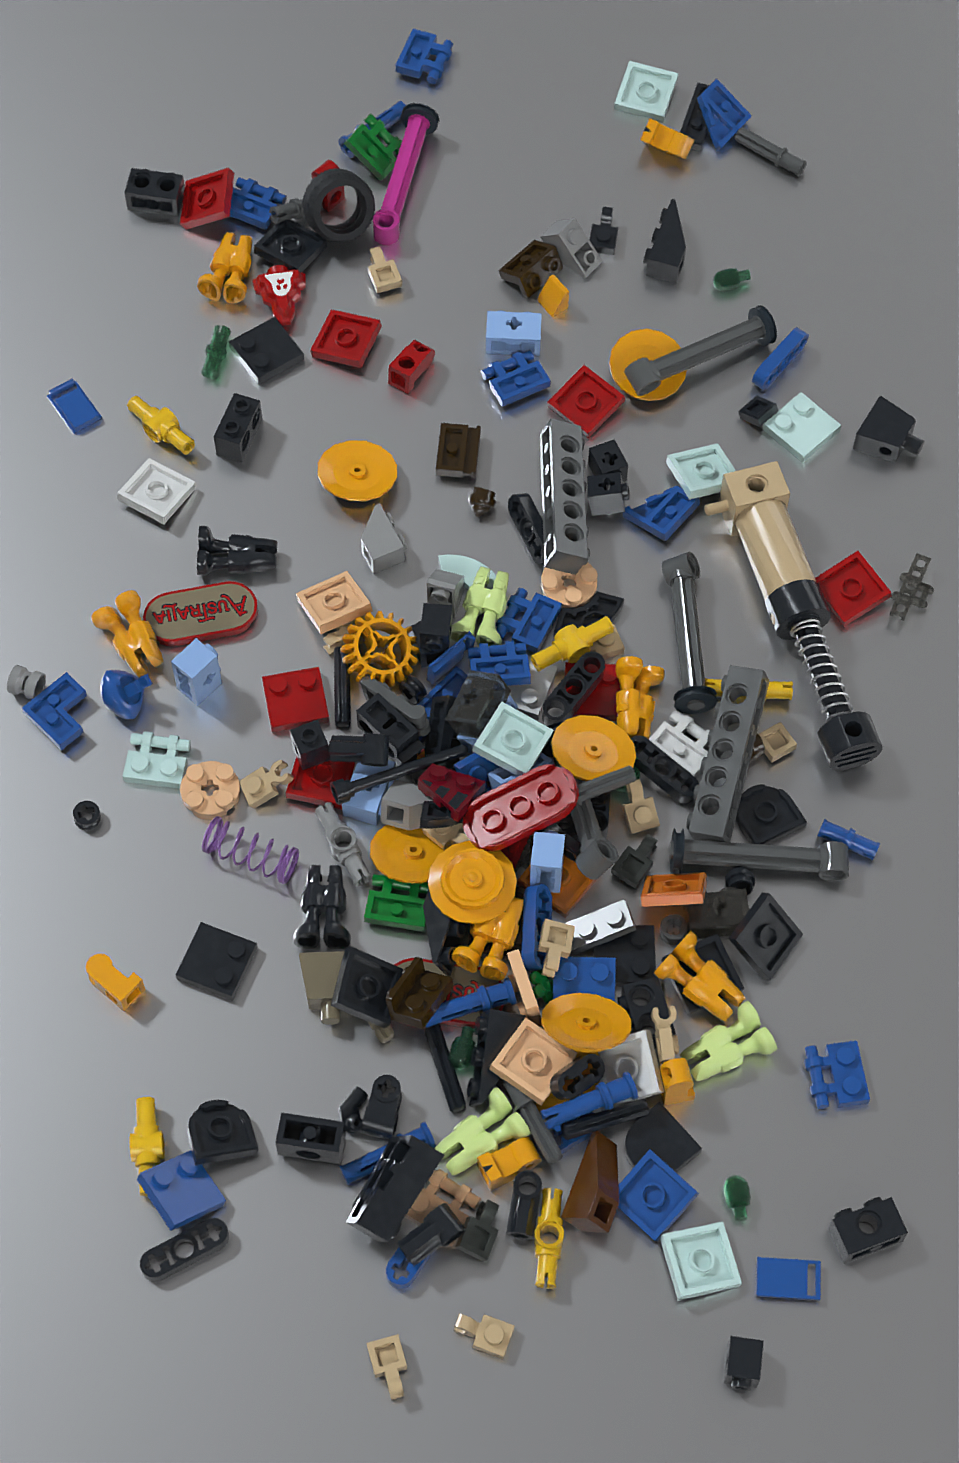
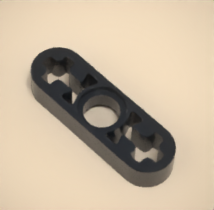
M513 494L508 500L509 514L534 562L543 564V519L529 494Z
M639 735L632 737L631 740L634 743L635 750L638 747L642 749V752L636 753L634 767L677 802H691L695 787L699 784L696 777L646 737ZM650 756H651L653 759L651 760L650 763H647L646 761H647V760L650 758ZM655 764L664 765L668 769V775L659 774L655 770ZM675 775L677 778L672 783L670 780ZM683 785L689 788L685 792L681 789Z
M209 1218L146 1251L140 1259V1269L144 1277L153 1282L161 1281L222 1249L229 1240L226 1224L218 1218ZM210 1228H214L216 1231L222 1230L219 1233V1240L214 1241L212 1238H208L202 1241L205 1248L200 1250L198 1242L194 1237L195 1235L199 1234L200 1240L209 1236L208 1230ZM181 1242H190L194 1246L193 1253L187 1258L178 1257L175 1253L177 1245ZM165 1251H170L175 1264L170 1265L168 1259L160 1264V1271L155 1272L154 1269L147 1270L151 1266V1259L155 1258L160 1262L167 1258Z

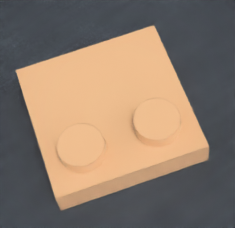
M348 571L296 593L298 603L321 635L353 621L357 617L364 616L367 612H373L370 601Z
M519 949L508 952L507 956L513 972L508 977L513 986L514 993L519 992L522 1002L517 1003L521 1015H526L525 1018L540 1027L542 1026V1018Z
M525 1018L492 1062L489 1070L542 1106L551 1093L550 1081L553 1075L572 1062L578 1053L558 1043L547 1035L545 1030Z

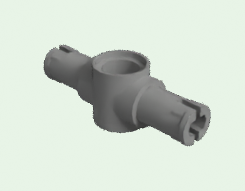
M331 802L324 804L325 810L322 805L316 808L315 814L319 817L326 830L325 836L330 843L332 857L339 861L342 866H346L355 886L363 885L362 878L365 884L368 883L373 876L361 858L362 852L357 845L355 831L348 827L346 823L341 822ZM341 841L350 843L347 847L337 846Z

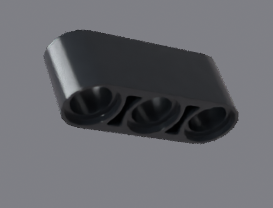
M590 651L582 655L547 697L543 704L542 719L546 726L572 718L600 684L605 671V660L601 654ZM593 664L599 670L595 673H589L584 667ZM570 686H576L581 692L577 695H571L566 689ZM552 708H559L563 711V714L559 717H553L548 711Z

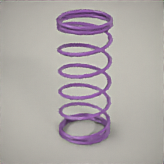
M216 816L212 819L203 837V852L209 854L218 848V855L222 860L232 854L233 862L237 866L247 860L249 871L253 872L262 865L264 877L268 878L277 871L279 883L286 884L289 881L299 859L298 848L293 847L288 851L289 846L288 844L285 845L278 865L267 875L265 874V863L272 849L274 839H270L262 861L256 868L252 869L250 867V858L258 841L259 833L254 835L248 854L241 862L237 863L235 861L236 848L245 828H240L234 847L225 857H222L220 850L221 842L226 836L230 821H226L223 826V819ZM217 824L214 837L209 846L207 847L212 830ZM293 856L292 862H291V864H290V867H289V869H288V871H287V873H286V875H285V871H286V868H287V866H288V863H289L291 857Z

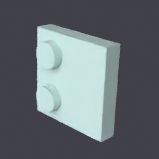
M629 61L614 103V109L663 122L678 81V73Z
M800 392L763 424L762 430L803 463L840 432L841 424Z
M718 443L667 455L666 464L689 500L719 493L721 491L723 474L736 471Z
M501 701L476 741L472 751L514 775L520 776L532 769L554 730Z
M723 1221L661 1235V1245L678 1300L733 1289L742 1284Z

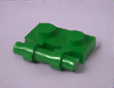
M370 113L364 119L370 129L362 123L343 144L381 181L394 168L397 158L392 153L395 152L398 155L402 141L397 136L394 137L384 127L385 123L381 119L377 120ZM376 135H378L387 145L385 146V145L376 137Z
M373 874L372 886L382 887V892L369 890L364 922L424 932L426 921L423 904L425 899L419 898L420 893L427 894L429 889L428 882L402 883L385 875ZM393 889L408 891L409 896L393 894L392 891Z

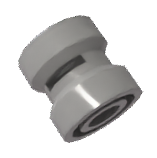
M15 665L8 677L7 691L15 695L24 694L27 699L32 700L44 690L46 675L38 671L29 672L26 667Z

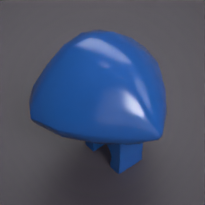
M108 670L101 680V697L105 706L115 715L122 719L134 720L142 707L144 688L149 687L153 683L148 674L137 677L121 670Z

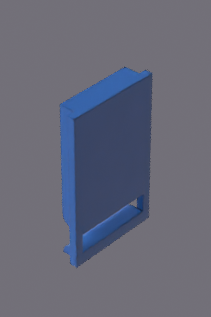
M70 379L48 391V399L73 434L102 419V416L76 380ZM74 386L77 387L76 389L68 392L67 394L55 400L52 399L53 397L67 391L68 389Z
M470 631L428 666L426 678L428 682L434 684L463 659L464 651L468 647H474L475 637Z
M757 1257L756 1296L821 1300V1261ZM808 1264L815 1265V1296H808Z

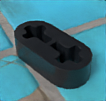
M596 1054L581 1055L555 1073L550 1081V1090L554 1097L559 1100L574 1099L600 1081L605 1073L603 1060ZM588 1063H591L590 1074L582 1075L581 1072L588 1068ZM573 1079L574 1081L567 1086L568 1091H564L562 1086L565 1085V1080Z

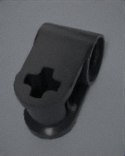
M382 1075L374 1081L369 1103L365 1109L362 1121V1134L389 1140L391 1136H395L402 1101L401 1085L396 1077ZM387 1088H391L393 1093H389L388 1097H383L382 1093H385Z

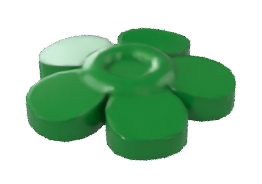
M542 970L531 972L529 979L535 985L532 987L535 997L537 999L542 998L545 1003H549V1001L553 1000V980L543 976Z

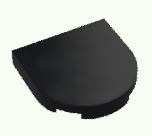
M759 784L748 788L742 793L736 822L749 844L770 845L800 830L807 824L806 819L792 798L782 789Z
M207 1101L201 1104L189 1119L187 1135L195 1165L258 1154L259 1148L248 1114L243 1109L240 1110L236 1106L229 1104V1101Z
M660 1101L649 1110L648 1115L640 1117L632 1124L625 1140L626 1157L633 1168L650 1149L670 1168L678 1172L702 1151V1147Z

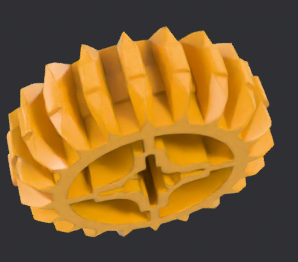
M382 610L378 611L375 617L371 612H367L365 619L357 617L354 621L355 625L350 624L347 627L349 634L343 635L342 641L346 644L342 645L340 651L348 654L342 659L343 663L352 664L347 670L348 673L351 674L355 671L358 673L356 682H360L363 677L365 678L367 675H370L371 680L374 678L382 683L385 682L389 688H392L395 685V680L401 683L405 680V675H411L413 672L411 666H415L418 662L414 655L418 654L419 648L412 646L415 644L417 637L408 636L412 631V626L404 629L402 627L404 623L403 618L395 622L393 621V613H389L387 618H384ZM376 630L384 631L390 634V636H382ZM361 635L365 639L364 644L367 647V652L362 657L358 648ZM397 643L401 650L399 665L395 661L396 656L393 653V647ZM381 646L384 648L387 646L383 654L382 652H376L372 655L376 647L379 648ZM376 663L387 670H379L371 667L369 664Z

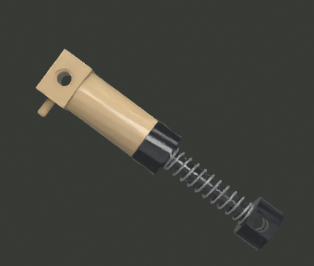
M775 461L723 474L719 502L705 505V513L707 516L722 513L730 536H740L765 600V606L776 635L785 640L797 639L795 646L801 648L798 655L805 658L802 665L808 666L806 675L812 676L810 684L816 686L814 694L820 696L817 704L823 705L824 708L821 713L828 717L817 734L829 767L838 771L860 767L872 761L881 753L882 744L870 715L866 712H852L854 707L851 703H848L849 695L844 693L846 687L841 683L842 676L837 673L838 666L833 664L834 657L829 654L830 647L825 644L827 641L826 637L821 635L823 632L822 628L829 622L831 615L788 513L787 507L790 491L779 464Z

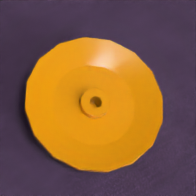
M652 329L631 331L619 338L611 350L609 367L612 378L622 391L633 398L646 401L665 399L678 391L685 380L687 370L662 380L655 390L643 396L636 394L624 370L628 365L640 358L646 357L648 360L653 361L679 350L681 347L673 338L661 331Z
M349 440L333 445L322 454L318 461L317 476L322 486L336 497L348 501H368L379 498L392 489L397 480V464L392 455L380 445L368 441Z
M579 715L566 719L556 728L551 741L553 755L561 768L568 769L573 777L586 782L626 766H632L633 768L636 760L634 743L626 731L614 722L598 716Z
M385 825L376 832L370 842V858L376 869L386 877L402 883L428 882L432 864L437 856L444 851L423 833L422 828L408 831Z
M470 841L451 845L437 856L430 868L428 888L433 903L444 915L460 923L479 924L491 921L507 910L515 896L517 878L512 863L501 850L485 851L474 846Z
M573 993L561 995L549 1001L542 1010L541 1024L547 1035L566 1048L577 1052L593 1053L611 1049L623 1043L631 1033V1018L626 1010L613 1000L597 994Z

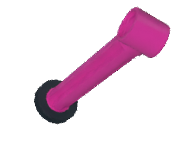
M411 103L403 107L400 119L406 131L382 207L373 216V237L378 244L383 246L393 245L399 239L400 216L425 135L435 132L440 120L434 109L421 103Z

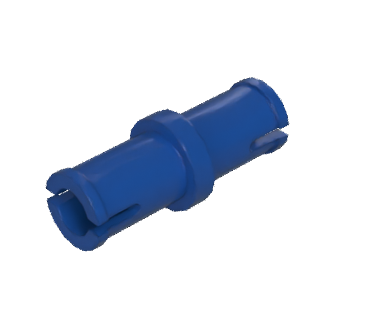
M824 819L817 837L830 842L845 843L848 846V850L865 856L872 861L880 845L879 842L856 834L855 829L850 828L847 830Z

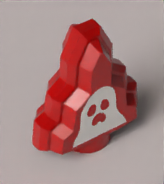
M275 265L270 267L267 273L260 274L252 280L255 294L262 297L263 303L272 308L273 317L282 326L291 325L296 314L295 304L301 300V291L306 288V276L299 270H288L286 266Z

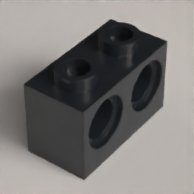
M131 168L124 192L127 209L179 217L185 188L183 175Z
M237 393L233 394L213 436L216 455L243 462L262 421L260 400Z
M379 693L356 710L358 728L365 734L376 733L390 736L389 757L395 763L396 756L416 740H419L418 730Z
M658 977L622 985L621 997H617V1002L626 1010L631 1018L630 1034L642 1031L641 1028L646 1025L655 1028L651 1018L653 1008L658 1007L660 1018H669L668 1006ZM642 997L648 1001V1004L640 1006L633 999ZM672 1023V1024L670 1025L671 1030H672V1035H676V1032H675V1029H674V1026H673V1023ZM654 1033V1034H651V1035H652V1040H653L654 1048L656 1049V1041H655V1033Z

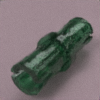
M220 325L214 327L211 342L205 349L206 359L201 374L210 379L212 372V379L218 378L222 360L227 355L226 346L231 330L222 325L220 332Z

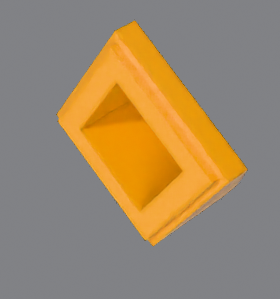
M551 275L538 296V302L550 316H556L568 309L569 291L556 276Z

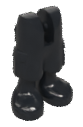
M199 526L197 575L205 576L212 571L228 569L230 574L251 573V571L266 572L276 568L277 557L275 554L277 553L278 546L276 540L255 538L250 535L231 534L229 541L215 539L208 526ZM228 554V557H218L213 555Z
M310 865L306 886L304 887L301 899V910L306 914L304 923L294 932V944L303 949L317 947L320 943L319 917L322 913H325L326 921L323 933L325 945L331 949L347 948L351 943V935L340 921V915L346 910L347 897L343 888L342 868L340 865H330L327 879L329 885H321V882H323L321 865Z

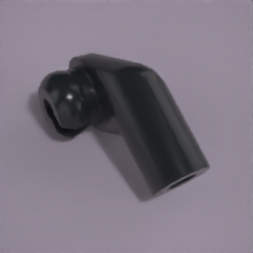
M358 1086L353 1089L339 1107L340 1120L345 1122V1129L349 1133H355L361 1129L363 1119L360 1117L358 1108L368 1097V1094Z

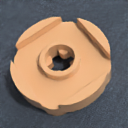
M588 562L580 568L576 575L545 567L541 575L543 596L562 603V608L584 606L593 599L597 592V571ZM572 579L576 585L565 587L564 580Z
M206 761L192 764L187 768L180 784L183 804L193 812V815L201 819L212 820L216 816H225L227 811L233 805L235 807L240 799L239 779L231 765L226 763ZM208 785H214V787L219 788L213 791L211 796L207 795V792L203 790Z

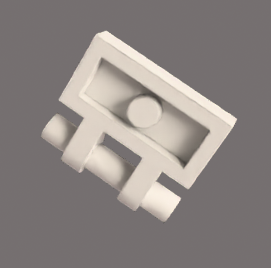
M675 710L669 720L674 722L676 726L673 727L664 721L649 740L696 777L701 772L700 767L703 757H707L708 754L705 748L708 747L707 739L710 730H704L694 723V719L688 714L684 716ZM688 732L698 740L694 742L686 735H684V733Z

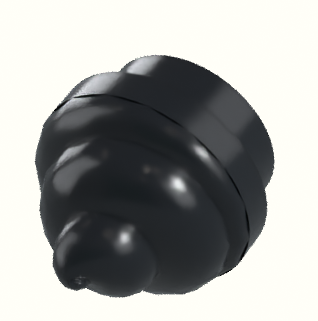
M734 867L725 876V886L733 896L744 897L753 891L755 876L745 867Z

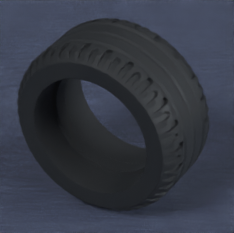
M329 169L321 172L310 181L311 183L308 184L306 192H304L302 208L306 222L319 236L331 242L345 243L357 239L367 230V227L369 228L375 214V199L368 184L359 176L346 169ZM339 186L353 187L357 195V205L352 216L339 225L324 224L321 219L320 208L327 193Z

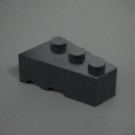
M413 1135L391 1136L346 1223L378 1242H389L390 1239L395 1238L401 1228L402 1220L439 1165L444 1154Z

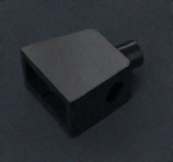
M879 396L856 433L853 449L894 462L897 461L903 449L918 456L925 441L912 435L916 423L914 417L884 397Z

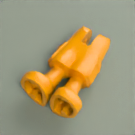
M226 232L210 263V269L213 274H204L199 277L197 288L201 294L211 300L219 301L222 295L224 279L230 275L223 289L224 300L227 303L233 304L241 302L245 298L247 286L241 280L245 277L247 278L251 265L250 255L253 243L251 236L241 235L238 245H235V233Z
M128 590L119 594L115 599L118 610L130 624L128 631L123 624L118 610L110 606L96 610L92 614L91 620L95 627L109 630L115 635L112 640L115 650L127 662L136 676L141 677L149 673V669L140 655L144 652L149 662L155 668L164 661L150 623L140 618V596L135 590Z
M621 657L616 662V675L620 683V691L616 693L617 725L626 731L630 739L638 735L649 739L651 722L654 717L655 701L652 696L648 695L650 687L663 682L665 670L659 666L643 667V660L638 657Z
M514 897L507 910L495 919L473 924L470 933L474 940L469 947H457L452 954L453 961L466 971L475 973L486 944L491 942L493 945L488 956L483 960L480 974L487 979L503 980L508 972V966L502 960L504 951L513 947L516 940L524 901Z
M690 931L653 973L660 979L670 978L684 986L683 994L696 1005L703 1006L713 1016L727 1021L733 1014V1011L718 994L736 1007H739L746 998L715 961L708 960L705 963L695 951L697 936ZM679 961L697 973L696 976L692 977L680 966Z

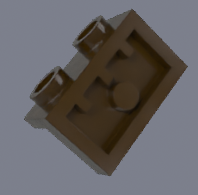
M533 240L498 271L501 279L519 285L523 296L529 298L547 282L551 275L555 276L561 271L563 264L556 246Z
M415 957L411 964L404 969L402 976L394 987L387 993L386 1004L391 1020L424 1029L454 987L452 977L425 970L423 959Z

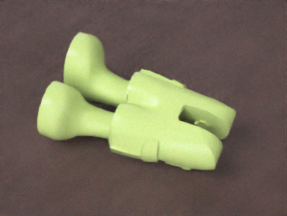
M482 566L479 568L472 586L466 592L462 604L466 613L460 621L452 625L451 640L457 642L469 631L474 636L477 617L480 614H484L476 635V643L478 646L481 643H488V646L502 645V639L496 631L495 623L497 619L504 616L506 609V592L509 581V574L507 572L498 570L493 583V589H487L491 569Z
M749 1001L740 1004L738 1007V1018L734 1024L728 1028L722 1025L715 1026L708 1032H705L700 1037L701 1039L680 1053L681 1058L687 1059L688 1065L710 1055L709 1058L691 1069L690 1073L695 1081L708 1079L715 1074L725 1073L742 1065L743 1057L753 1053L770 1055L777 1051V1045L772 1034L766 1027L760 1028L758 1013ZM753 1033L750 1038L738 1045L732 1042L739 1037Z
M498 1087L492 1089L488 1095L489 1106L479 1118L476 1115L470 1114L457 1124L453 1132L434 1148L444 1154L442 1160L455 1153L461 1147L464 1148L446 1164V1168L452 1176L464 1172L476 1164L478 1156L487 1152L491 1154L497 1151L499 1148L498 1144L512 1138L521 1139L531 1134L524 1119L517 1112L512 1114V1107L508 1099ZM506 1118L505 1122L492 1133L485 1131L493 1124Z

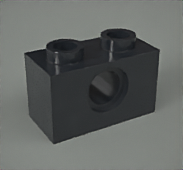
M281 1112L275 1142L277 1154L341 1164L346 1138L345 1122Z
M876 1197L863 1204L864 1207L852 1211L851 1208H847L834 1214V1219H832L828 1229L844 1264L904 1241L908 1231L892 1197L882 1200L881 1197ZM859 1223H870L874 1228V1232H863L859 1227Z

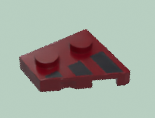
M432 763L418 778V789L426 796L431 797L438 807L446 806L451 811V818L459 822L467 813L470 803L485 792L486 781Z

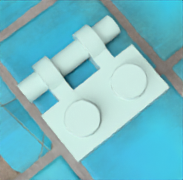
M144 731L143 734L132 733L130 744L140 745L141 749L140 752L128 750L122 776L124 782L180 789L188 762L186 757L177 756L178 750L189 752L191 740L180 739L178 735H170L169 737L155 736L153 732ZM152 747L167 749L166 755L151 753Z

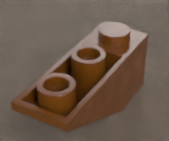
M599 1131L592 1132L561 1218L582 1232L609 1233L619 1205L617 1144Z

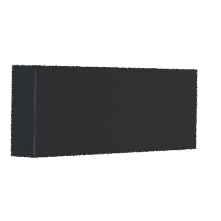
M699 82L695 88L680 133L695 140L691 149L702 151L708 134V128L697 98L709 85Z

